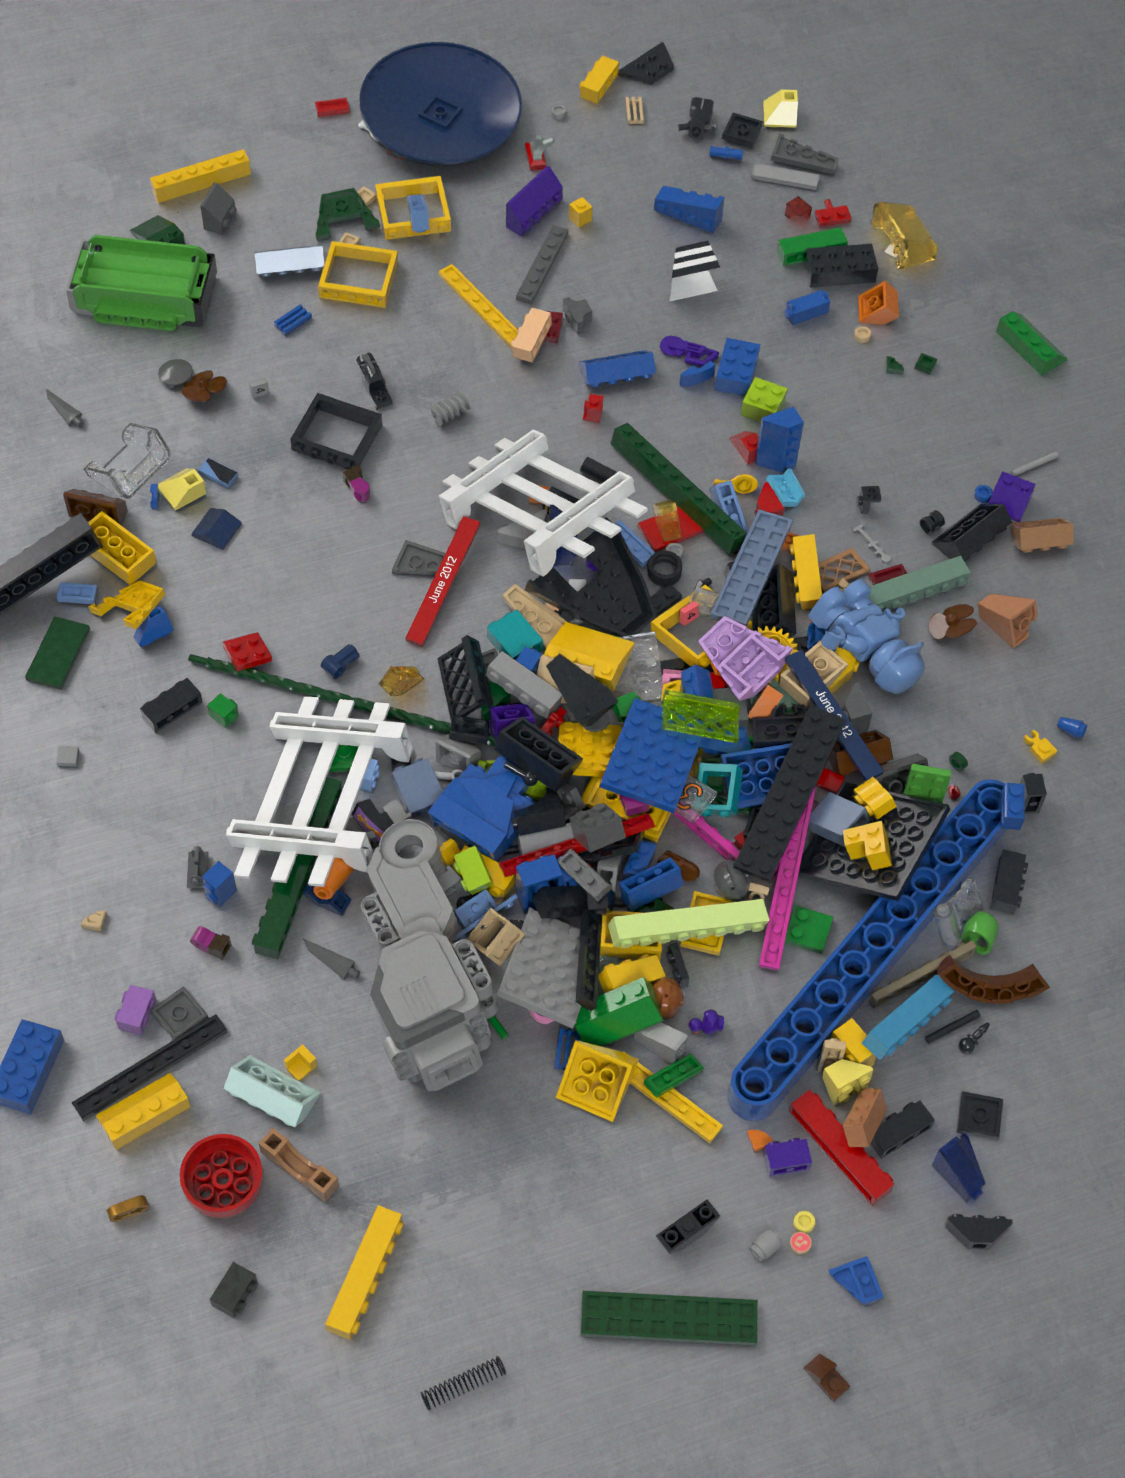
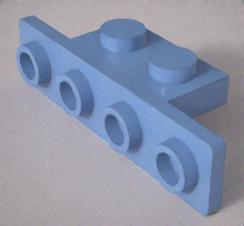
M484 889L456 908L454 914L463 928L457 932L454 941L457 942L467 937L465 933L471 929L473 931L490 908L496 912L502 908L506 910L515 904L513 900L518 898L516 894L510 895L499 904H496L487 889Z

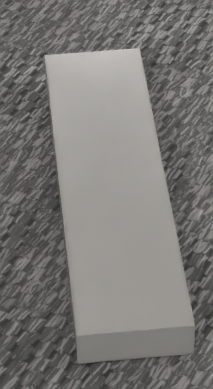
M755 163L752 179L816 190L819 174Z

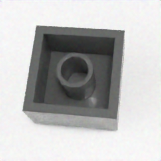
M605 803L596 804L589 810L579 811L574 816L569 817L574 838L589 852L626 838L621 817Z

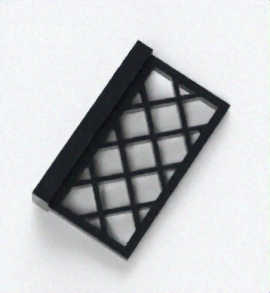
M468 635L461 638V644L437 658L450 719L452 715L466 717L482 706L489 707L493 705L479 641ZM464 649V655L462 659H459V654ZM452 658L448 668H446L444 661ZM456 661H460L457 671H453ZM465 664H467L468 670L466 674L463 675L461 673L465 667ZM451 673H454L455 676L450 684L449 677ZM460 676L464 677L461 686L457 687ZM470 679L472 685L469 691L465 690V688ZM456 688L459 691L454 700L452 698V694ZM463 693H468L464 703H461L460 700ZM474 695L476 703H474L471 706H468L472 696ZM458 704L462 705L460 712L456 714L455 711Z

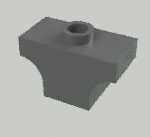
M570 297L563 299V312L566 321L572 325L576 334L583 333L584 325L592 322L591 307L586 299L574 301Z

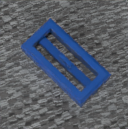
M300 304L274 321V326L284 335H287L311 319L312 315L310 312L307 313V310L303 309V306Z
M560 1028L554 1069H566L571 1037H575V1041L580 1039L577 1030L575 1032L572 1029L564 1030V1028ZM564 1035L567 1036L564 1062L562 1065L559 1063Z

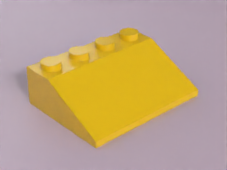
M565 622L548 644L544 655L555 658L562 654L574 663L593 667L595 679L605 684L611 691H614L635 642Z

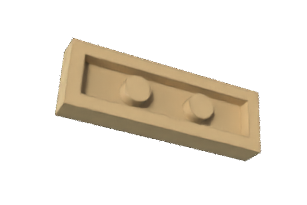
M835 1038L824 1041L817 1064V1072H824V1068L843 1059L846 1042Z

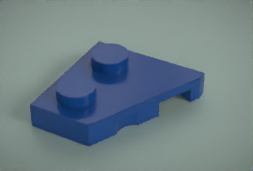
M868 1256L828 1270L830 1276L863 1306L884 1299Z

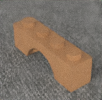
M273 1127L258 1143L260 1152L325 1203L338 1189V1177L322 1165H316L302 1156L290 1141Z

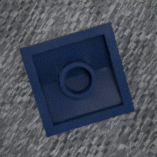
M210 508L191 535L223 550L242 522L225 509Z

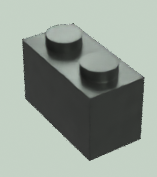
M233 1262L209 1299L211 1305L235 1318L237 1313L240 1314L245 1308V1300L248 1295H252L258 1286L256 1274Z

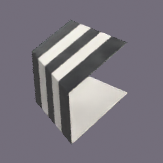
M709 241L676 247L670 301L718 291L709 270L720 268V265Z

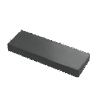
M572 849L557 861L559 867L596 902L612 889Z

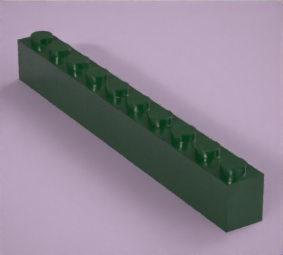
M628 422L614 429L611 445L676 506H679L724 551L730 555L740 550L747 535L745 530Z
M326 778L308 827L327 829L342 793V783L340 780ZM297 854L287 883L274 882L272 898L267 900L265 907L267 911L265 916H261L259 921L260 929L258 934L255 933L252 939V945H254L256 954L279 959L303 896L302 891L307 885L317 856Z

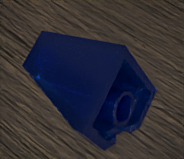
M964 1133L960 1136L961 1139L954 1137L939 1149L931 1166L968 1203L971 1199L976 1201L984 1193L982 1190L986 1183L969 1137Z

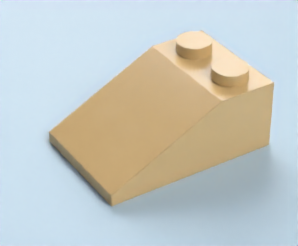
M821 640L805 653L827 688L833 684L848 666L835 652L824 647ZM788 668L780 676L779 686L799 704H804L808 709L810 705H813V702L791 669Z

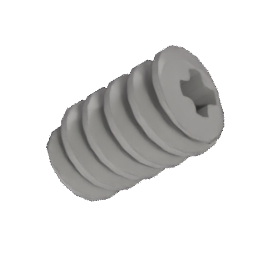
M457 391L455 395H450L449 398H444L443 401L433 404L431 413L435 422L442 426V420L448 423V417L451 420L454 419L453 414L459 417V410L464 414L466 412L465 407L470 409V404L467 397L462 392Z

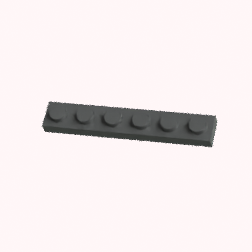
M555 225L552 226L516 294V300L532 305L568 236V229Z

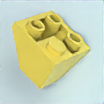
M780 90L763 101L764 127L796 128L797 90Z
M186 468L158 483L159 491L175 511L206 494L204 480L195 469Z
M844 1059L824 1068L822 1078L833 1106L838 1103H846L854 1094L858 1093L859 1095L861 1089L868 1088L873 1068Z

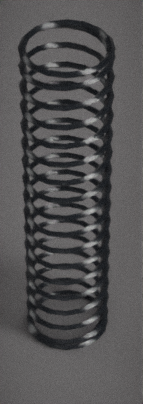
M496 1356V1361L492 1358L491 1363L487 1361L486 1365L482 1363V1368L479 1365H477V1370L473 1367L472 1372L470 1370H467V1374L463 1372V1377L460 1374H458V1379L455 1376H453V1381L451 1379H448V1383L446 1381L443 1382L444 1386L441 1383H439V1388L436 1385H434V1390L432 1388H429V1392L427 1390L424 1391L425 1396L423 1392H421V1396L427 1410L430 1411L431 1407L426 1392L430 1397L434 1407L436 1408L431 1390L435 1395L439 1405L441 1406V1403L436 1392V1388L440 1393L444 1403L446 1402L443 1397L441 1387L443 1388L444 1392L448 1397V1400L450 1401L446 1385L448 1386L453 1398L455 1399L450 1381L453 1384L459 1397L460 1394L458 1392L455 1379L458 1382L463 1394H465V1392L461 1385L460 1377L463 1380L469 1392V1388L467 1386L464 1374L469 1380L473 1390L474 1387L469 1372L474 1378L478 1388L479 1385L477 1383L474 1370L477 1373L482 1385H484V1383L480 1376L479 1368L482 1371L487 1383H489L483 1365L487 1369L492 1381L493 1377L490 1373L488 1363L493 1369L497 1379L498 1376L496 1374L493 1361L496 1364L501 1376H503L502 1372L506 1375V1370L500 1357Z

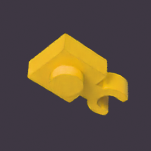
M1036 730L1031 732L1033 738H1029L1027 734L1024 736L1023 741L1027 745H1031L1029 751L1041 764L1057 754L1058 750L1046 738L1041 740Z

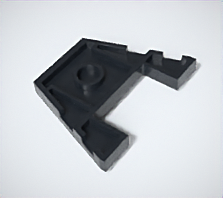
M645 831L627 836L593 852L586 850L577 853V855L586 863H592L636 853L639 851Z

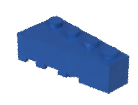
M663 186L655 197L654 211L714 233L722 221L725 197L719 196L715 198L712 197V194L699 195L696 191L688 193L684 192L683 189Z

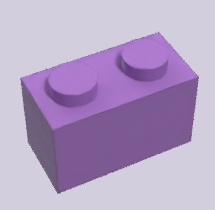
M130 984L128 991H125L123 994L122 1007L115 1014V1021L119 1030L143 1035L151 1014L150 1010L156 1001L154 990Z

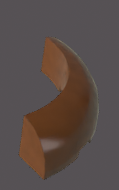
M949 954L943 959L937 969L941 979L953 990L979 1002L992 1004L1013 1003L1015 1000L1032 998L1050 988L1034 964L1011 974L984 975L966 969Z

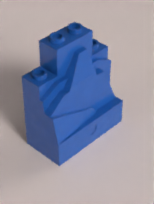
M500 755L487 773L481 766L476 765L475 767L470 763L459 778L455 777L428 811L433 827L439 824L468 844L476 846L479 851L496 862L500 861L505 851L518 836V831L513 830L511 818H515L513 811L534 804L530 797L526 795L523 797L530 786L525 785L521 777L503 768L506 761L514 763Z

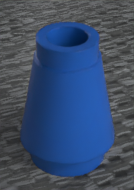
M1060 717L1057 727L1076 739L1078 737L1082 739L1086 732L1087 724L1081 720Z

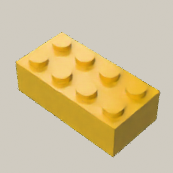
M103 511L88 522L103 545L102 548L91 554V556L127 584L135 583L157 563L155 552L151 547Z

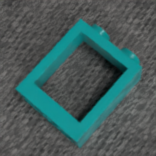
M700 763L697 784L702 787L703 794L701 797L695 796L694 809L701 816L710 817L712 814H718V816L729 818L730 815H737L743 770L738 765ZM708 776L731 777L727 805L704 804Z

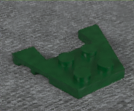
M354 188L321 194L319 218L315 233L316 241L331 238L328 225L330 223L362 217L365 230L379 228L380 222L374 217L372 211L368 209L364 200Z

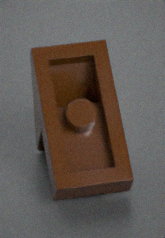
M818 1354L803 1369L834 1403L851 1386L838 1373L835 1362L822 1354Z

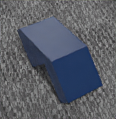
M308 883L302 891L315 905L340 916H343L352 900L340 888L330 899H320L314 893V886H309Z

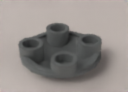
M173 359L165 362L159 368L158 376L168 388H173L176 385L191 381L193 369L189 362L183 359Z

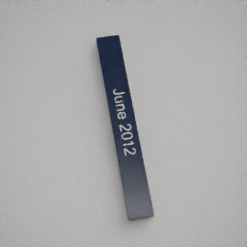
M802 649L785 657V662L815 707L846 719L838 741L865 782L872 777L876 778L882 775L884 771Z

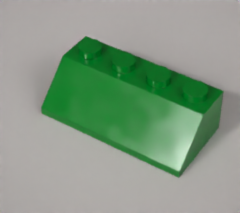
M1012 311L999 319L996 332L1040 375L1067 361L1068 358L1023 315Z
M642 977L598 996L597 1008L593 1011H589L581 1006L575 1028L583 1042L603 1047L664 1020L653 985Z

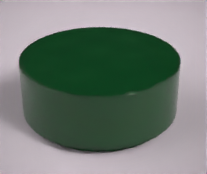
M954 752L949 756V762L956 770L963 771L968 766L966 758L961 753Z

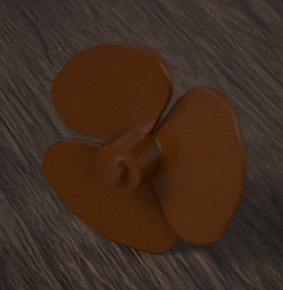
M211 370L203 371L194 375L191 381L186 382L184 388L181 389V393L186 399L195 402H206L211 398L209 392L218 393L222 391L227 385V380L224 376H218L210 380L213 377V372Z
M958 604L948 607L943 614H933L928 624L930 634L936 640H942L945 637L952 639L967 634L977 625L975 619H964L973 614L974 608L967 604Z

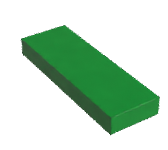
M690 1053L646 1078L644 1085L658 1098L701 1073L704 1067Z

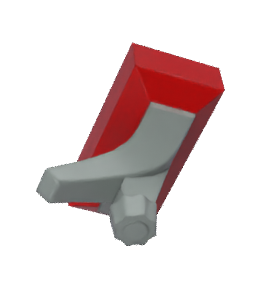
M537 135L535 141L525 143L530 171L543 170L546 167L543 151L555 143L553 137L543 141L542 135Z

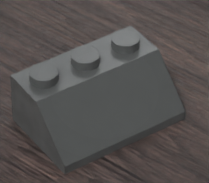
M917 753L880 765L884 772L875 779L887 791L903 794L911 765L929 766L928 760Z

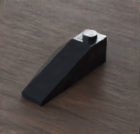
M562 654L556 656L546 665L569 709L581 726H592L619 702L605 684L594 679L592 675L584 672Z

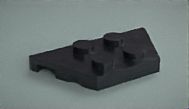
M661 42L618 70V75L621 77L628 75L632 77V80L652 85L673 71L674 64L664 42Z

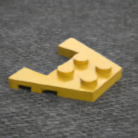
M139 580L119 590L120 594L114 597L107 596L103 598V603L97 606L93 603L88 608L91 613L98 616L104 615L114 606L131 611L132 613L124 618L123 622L125 626L136 630L166 594L163 588Z

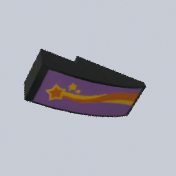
M370 798L358 802L351 813L365 831H374L378 843H380L383 833L394 824L387 812H378Z

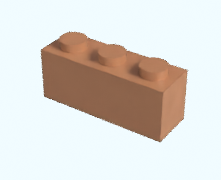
M861 1089L843 1125L849 1147L870 1146L887 1111L882 1089Z

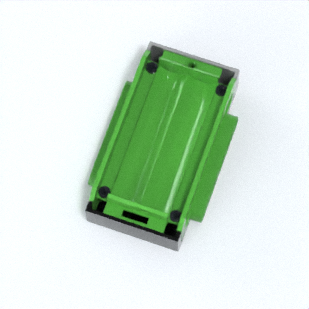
M94 235L89 240L81 239L66 288L70 309L78 314L93 315L97 322L167 331L175 330L177 325L201 327L204 324L217 275L215 254H207L199 246L104 235Z

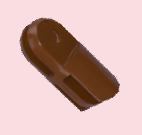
M669 850L663 853L657 860L658 864L671 858L680 867L682 879L687 882L695 881L700 875L699 867L695 863Z

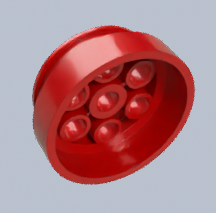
M215 1134L201 1139L188 1150L180 1167V1184L186 1200L195 1210L210 1217L224 1218L243 1212L256 1200L263 1185V1168L257 1151L248 1141L232 1134ZM218 1159H226L223 1164H216ZM239 1165L246 1166L242 1171L235 1170ZM202 1172L209 1173L205 1178L198 1177ZM223 1178L229 1180L226 1184H218ZM242 1185L249 1186L245 1191L238 1190ZM204 1192H211L208 1198L201 1197ZM226 1198L231 1199L229 1204H221L222 1200Z

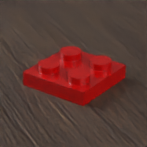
M258 632L223 641V648L236 671L272 662V655Z

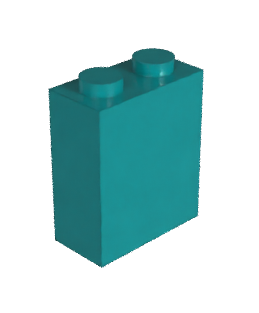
M518 609L507 613L503 618L493 621L487 626V638L499 653L503 651L514 660H517L524 647L535 649L538 652L543 650V639Z

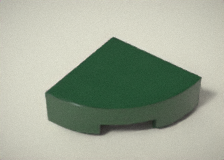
M887 356L886 373L903 375V365H900L895 358Z

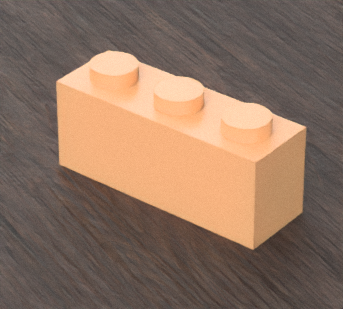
M531 308L529 314L525 315L522 327H519L517 337L511 343L514 358L533 363L552 325L550 312Z

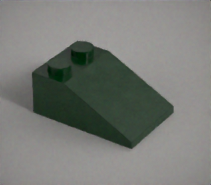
M159 215L130 229V233L136 239L185 245L184 233L173 222Z

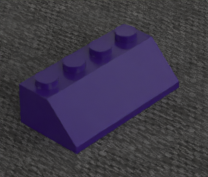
M546 166L506 203V228L521 237L526 232H529L533 225L540 222L542 217L549 213L563 199V186L549 166Z

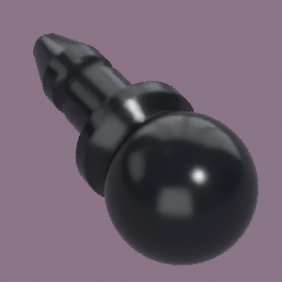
M987 1022L981 1025L972 1036L968 1033L967 1038L959 1041V1050L964 1054L972 1053L975 1045L979 1044L977 1040L987 1032L990 1024Z

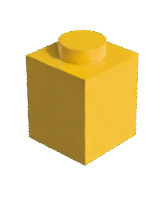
M581 197L569 204V219L580 228L592 221L593 207Z

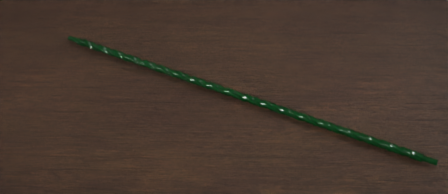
M190 654L188 661L205 665L209 669L281 687L300 694L318 697L329 702L339 703L340 699L354 700L353 708L365 710L369 713L372 712L375 704L372 701L351 697L332 690H324L317 686L295 682L294 680L277 675H269L251 668L236 671L232 663L210 657L204 658ZM390 707L387 714L388 718L419 725L442 733H450L451 723L445 721H438L416 713H408L394 707ZM489 734L487 745L495 747L496 739L493 735ZM688 789L689 798H686V800L695 802L696 791ZM705 793L704 804L727 805L728 799ZM753 807L738 809L737 813L750 817Z

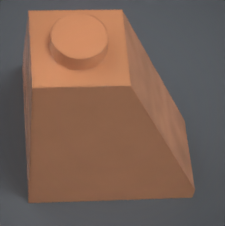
M990 594L978 602L980 618L1012 648H1015L1027 639L1030 633L1027 630L1031 622H1035L1038 616L1036 600Z

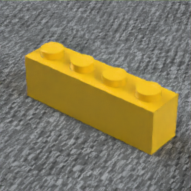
M815 534L793 537V544H790L791 555H795V560H792L793 571H797V576H794L795 587H799L796 599L797 604L801 603L802 610L813 609L822 596Z

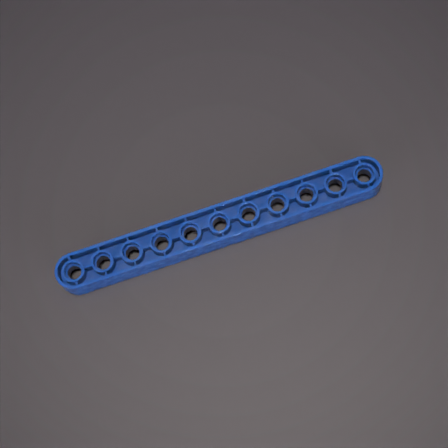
M988 779L980 781L973 786L943 822L900 900L878 898L739 1062L732 1073L727 1096L729 1106L737 1116L749 1121H759L768 1117L820 1056L824 1041L831 1039L833 1031L850 1020L1007 829L1001 828V792L1005 783ZM895 915L902 916L905 919L898 918ZM870 942L878 943L882 947L874 946ZM846 970L855 971L859 975L849 974ZM821 999H830L836 1004H828ZM804 1027L812 1033H802L797 1028ZM771 1057H782L787 1063H778ZM756 1086L763 1092L752 1093L746 1087Z

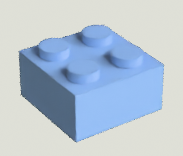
M371 758L360 790L372 792L373 788L376 787V779L380 776L378 760Z

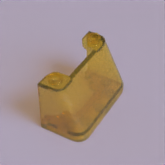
M883 201L874 204L870 223L874 229L883 228L894 245L893 253L898 255L899 261L896 262V266L899 270L935 260L938 251L937 243L932 240L917 216L914 207L908 204Z

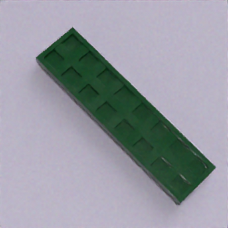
M582 1291L580 1336L757 1346V1300Z

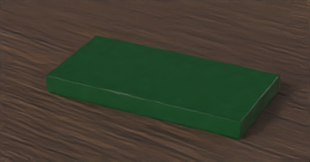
M54 616L25 675L26 680L62 689L90 630L89 625Z

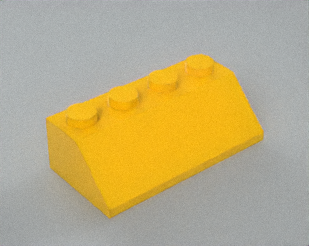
M169 1073L98 1113L96 1117L113 1147L117 1150L189 1109L190 1104L178 1081Z

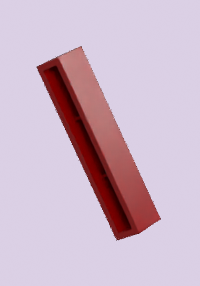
M809 1089L791 1103L789 1113L866 1200L874 1206L892 1191L894 1187L892 1177L887 1172L881 1170L877 1160L873 1156H869L864 1151V1147H849L843 1125L839 1123L835 1113L831 1109H827L822 1104L823 1101L820 1096Z

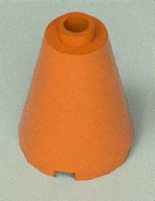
M334 858L325 886H314L315 895L320 899H330L355 869L347 865L342 858Z

